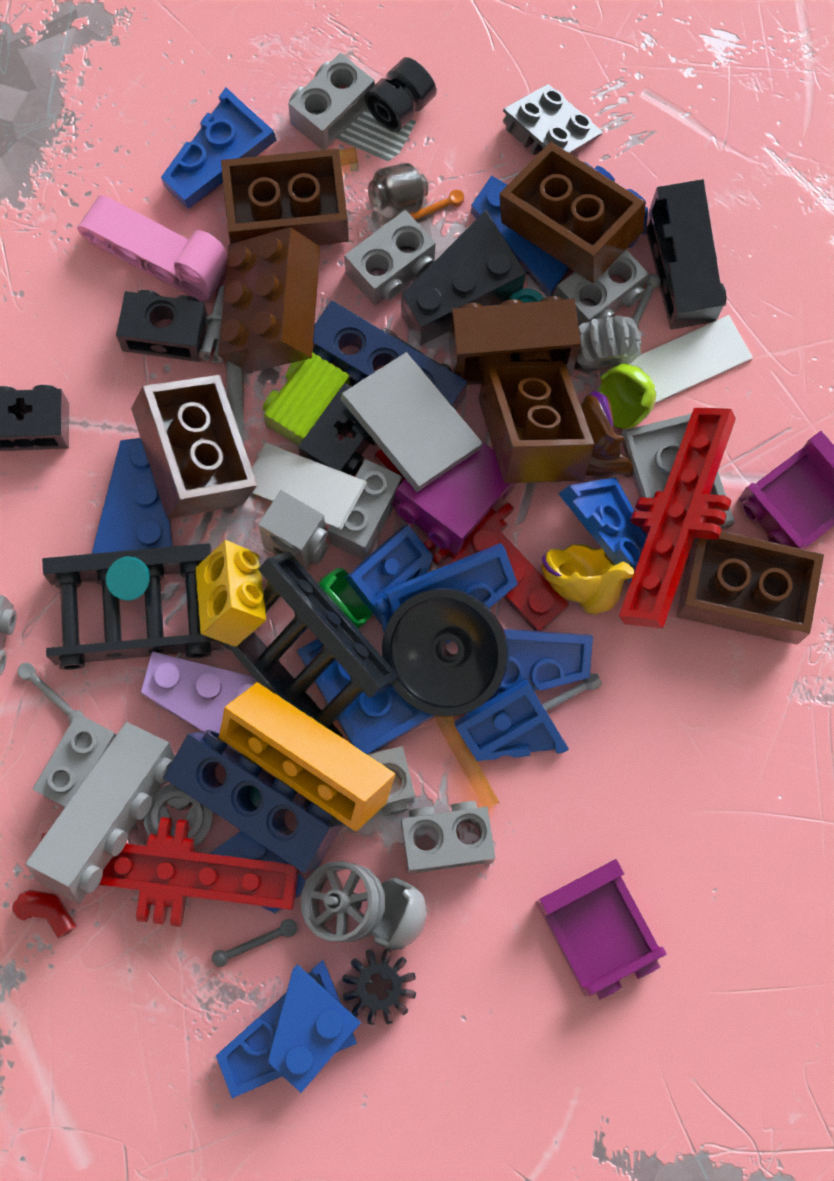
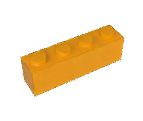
M255 683L224 707L219 739L355 832L387 804L395 777L394 772L260 683Z

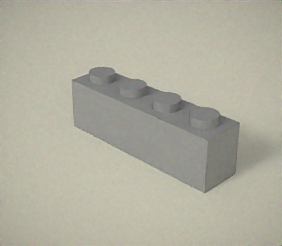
M125 722L25 863L36 882L79 905L87 893H92L97 888L102 879L103 870L112 856H117L123 850L129 831L137 820H141L146 816L151 807L152 798L159 787L168 783L163 777L175 757L168 741Z

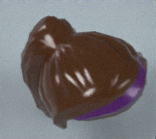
M593 391L580 404L595 444L585 476L599 478L624 474L625 477H631L634 466L626 456L620 453V443L624 437L614 433L613 414L609 398L598 391Z

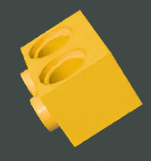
M224 540L196 567L200 630L202 635L236 647L266 621L262 576L258 570L260 567L258 553Z

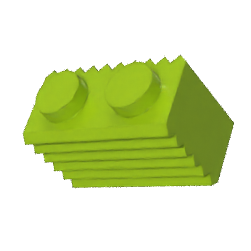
M313 352L311 359L294 362L289 366L285 375V379L288 381L280 392L273 390L268 395L262 408L265 411L264 419L266 426L298 446L344 383L350 386V378L346 372L328 363L327 360L322 359Z

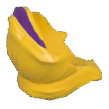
M572 544L564 550L550 549L542 556V573L552 588L561 597L573 602H579L586 613L593 615L612 609L622 595L624 581L632 578L634 570L629 564L621 562L613 565L602 548L594 549L585 544Z

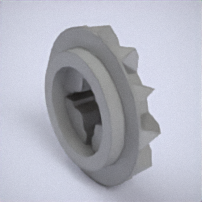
M172 784L159 788L152 798V804L148 813L143 818L148 836L151 833H158L161 817L172 819L169 810L165 807L167 804L179 811L193 804L186 815L189 826L192 828L188 831L187 838L194 839V847L202 843L212 828V811ZM176 825L171 828L170 836H174Z

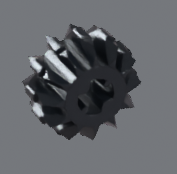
M372 949L367 950L366 958L370 966L364 968L361 962L354 958L350 963L354 969L361 973L359 978L347 974L343 975L342 981L347 984L357 985V990L348 991L343 994L344 1001H350L356 997L361 999V1002L353 1008L351 1013L357 1017L367 1005L371 1008L367 1017V1023L370 1025H374L376 1021L377 1009H383L386 1024L393 1023V1017L388 1007L394 1005L399 1013L405 1015L408 1009L398 1001L399 996L401 995L408 999H415L416 997L415 991L401 989V983L411 982L416 979L415 973H407L399 977L397 972L405 966L407 960L401 957L393 968L388 966L391 957L390 949H384L382 964H376L375 954ZM375 974H380L383 980L390 979L392 983V991L386 990L389 996L383 1000H378L376 994H368L367 983H373L369 978Z

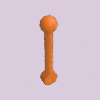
M452 190L448 198L413 212L410 215L414 220H417L449 205L459 207L464 202V193L461 190Z

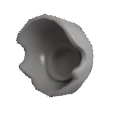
M394 877L381 884L385 893V911L380 924L371 933L375 937L374 941L391 950L403 949L414 942L422 932L427 916V907L423 894L414 886Z

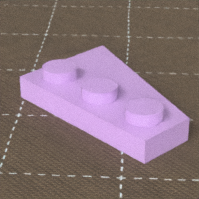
M152 652L141 694L200 731L213 730L219 733L224 707L258 681L253 676ZM228 745V747H230L231 749H233V750L236 751L237 753L241 754V753L238 752L236 749H234L233 747H231L230 745Z

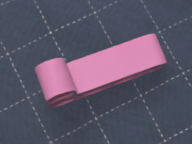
M100 195L97 197L77 227L79 233L93 245L203 302H209L226 275V249L214 236L207 232L196 230L190 239H187L106 196Z

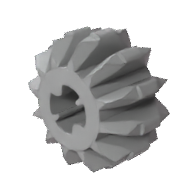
M620 315L615 317L605 316L601 319H592L591 322L582 323L578 326L581 345L577 355V363L582 368H591L595 371L599 369L608 370L623 363H632L641 355V336L632 318Z

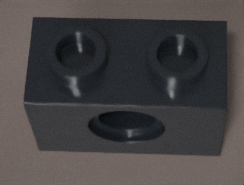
M139 290L137 293L125 291L116 333L122 351L200 362L199 351L202 348L207 329L205 320L208 315L205 303L187 295L171 298L160 296L158 293L150 290ZM162 319L172 320V323L167 327H155L156 323Z

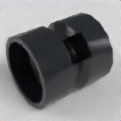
M403 57L386 74V78H381L364 95V100L368 110L378 123L392 132H399L415 116V111L423 109L436 96L437 88L431 75L421 64L409 57Z

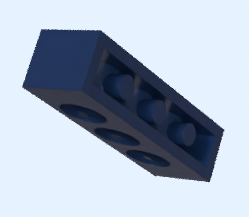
M332 300L314 324L312 352L327 360L328 363L340 368L343 372H346L350 378V386H354L373 374L377 367L387 365L407 352L455 410L458 409L466 397L468 381ZM349 345L360 349L354 355H346L341 352L344 347Z
M213 730L188 733L163 778L301 872L306 873L318 868L344 823L278 778L264 771L262 767L243 754H239L228 747L226 742L218 738L219 733ZM219 763L226 771V779L223 784L217 780L215 774ZM253 786L261 794V804L259 807L254 806L250 800V790ZM287 810L292 811L297 818L295 831L290 830L285 824L284 816Z

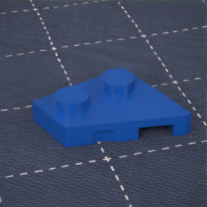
M409 524L404 525L344 578L382 625L380 614L376 613L374 609L375 602L379 599L388 600L385 590L426 574L433 555ZM392 608L388 612L389 620L394 614Z

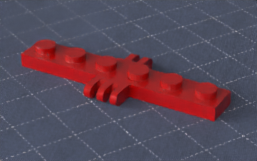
M693 408L664 491L655 492L653 498L639 497L637 499L635 508L638 511L632 513L630 522L642 527V530L648 533L619 613V617L625 625L663 629L694 538L717 540L720 537L722 529L718 525L725 523L727 515L723 511L729 510L732 501L727 496L713 495L710 492L736 420L732 409Z
M382 449L374 454V460L381 467L402 476V482L405 480V477ZM502 496V497L500 498V500L494 505V507L503 499V496ZM508 502L497 512L492 508L465 539L462 548L457 554L452 553L448 549H440L433 556L432 561L439 565L451 556L453 560L450 563H453L501 543L506 550L518 583L503 598L534 631H543L568 608L569 603L552 588L550 583L502 533L508 526L504 519L514 510V507ZM430 538L423 543L429 552L436 547Z
M161 817L158 833H151L149 835L147 846L126 843L123 850L117 856H112L103 870L102 879L99 885L140 890L136 912L137 922L146 923L149 919L151 905H154V924L164 925L169 907L172 908L170 925L181 927L187 896L294 910L299 870L291 864L194 852V839L187 838L188 820L178 819L175 834L170 836L172 819ZM42 833L41 841L47 833Z

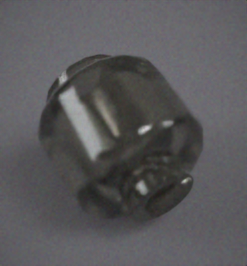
M401 163L378 169L373 175V180L368 185V196L373 209L379 211L386 218H395L404 210L409 214L418 212L424 204L425 197L428 195L426 177L419 173L417 168L410 163Z

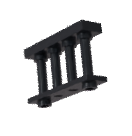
M211 544L42 558L43 575L51 585H56V588L60 589L63 647L46 648L47 658L54 665H59L60 669L76 670L84 668L85 662L151 656L152 652L164 655L186 653L188 658H204L211 656V651L221 650L220 641L202 635L200 630L196 567L213 552ZM131 556L140 559L145 563L150 573V582L144 592L147 639L122 641L120 599L109 591L106 584L108 569L113 562L121 557ZM181 573V576L185 577L189 635L164 637L160 580L164 579V575ZM97 581L98 584L102 585L105 643L80 645L77 588L81 586V582Z
M290 551L269 557L258 568L268 584L263 590L265 611L267 612L282 597L294 611L295 617L268 647L255 632H252L236 647L221 643L234 653L258 683L342 737V733L333 724L363 692L371 698L389 689L400 677ZM309 628L322 643L323 648L294 679L280 663L279 659ZM337 660L350 675L351 680L321 710L306 691Z

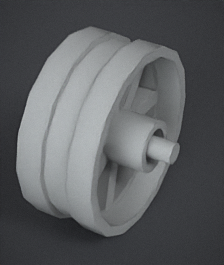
M344 861L328 862L316 868L307 878L301 893V912L305 924L316 936L327 941L357 942L368 937L380 924L385 911V893L380 880L370 869L355 863ZM344 869L352 870L343 888L337 872ZM361 878L367 892L354 893V889ZM329 879L333 890L328 891L326 894L321 893L324 883ZM319 900L324 901V906L327 909L321 915L319 912ZM368 900V908L364 916L359 910L362 901ZM337 914V930L335 934L326 927L325 923ZM349 914L359 925L354 931L347 934Z

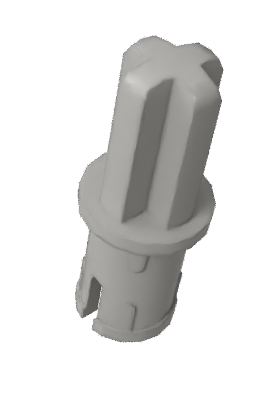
M225 285L219 288L212 313L206 317L205 324L208 327L202 348L199 351V357L208 362L211 350L215 347L212 361L214 364L224 362V359L218 356Z

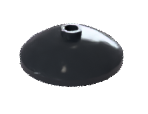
M431 589L405 601L391 616L382 640V657L400 677L392 686L410 705L432 715L458 716L479 708L498 690L508 666L507 638L497 616L480 599L456 589ZM448 640L454 641L457 644V654H451L447 651L446 642Z

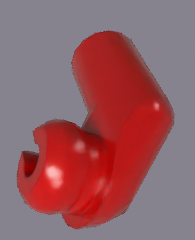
M27 890L20 893L17 900L13 902L12 911L18 919L25 921L27 918L32 917L44 918L58 939L69 934L77 927L56 894Z

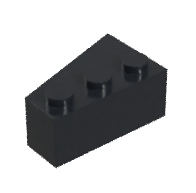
M704 179L659 186L656 188L648 212L646 234L656 274L661 279L660 290L670 329L712 323L718 319L723 306H726L727 296L723 283H720Z
M487 210L402 293L401 315L420 346L450 331L452 309L460 308L468 303H478L482 306L500 305L502 302L509 300L512 294L523 289L526 273Z

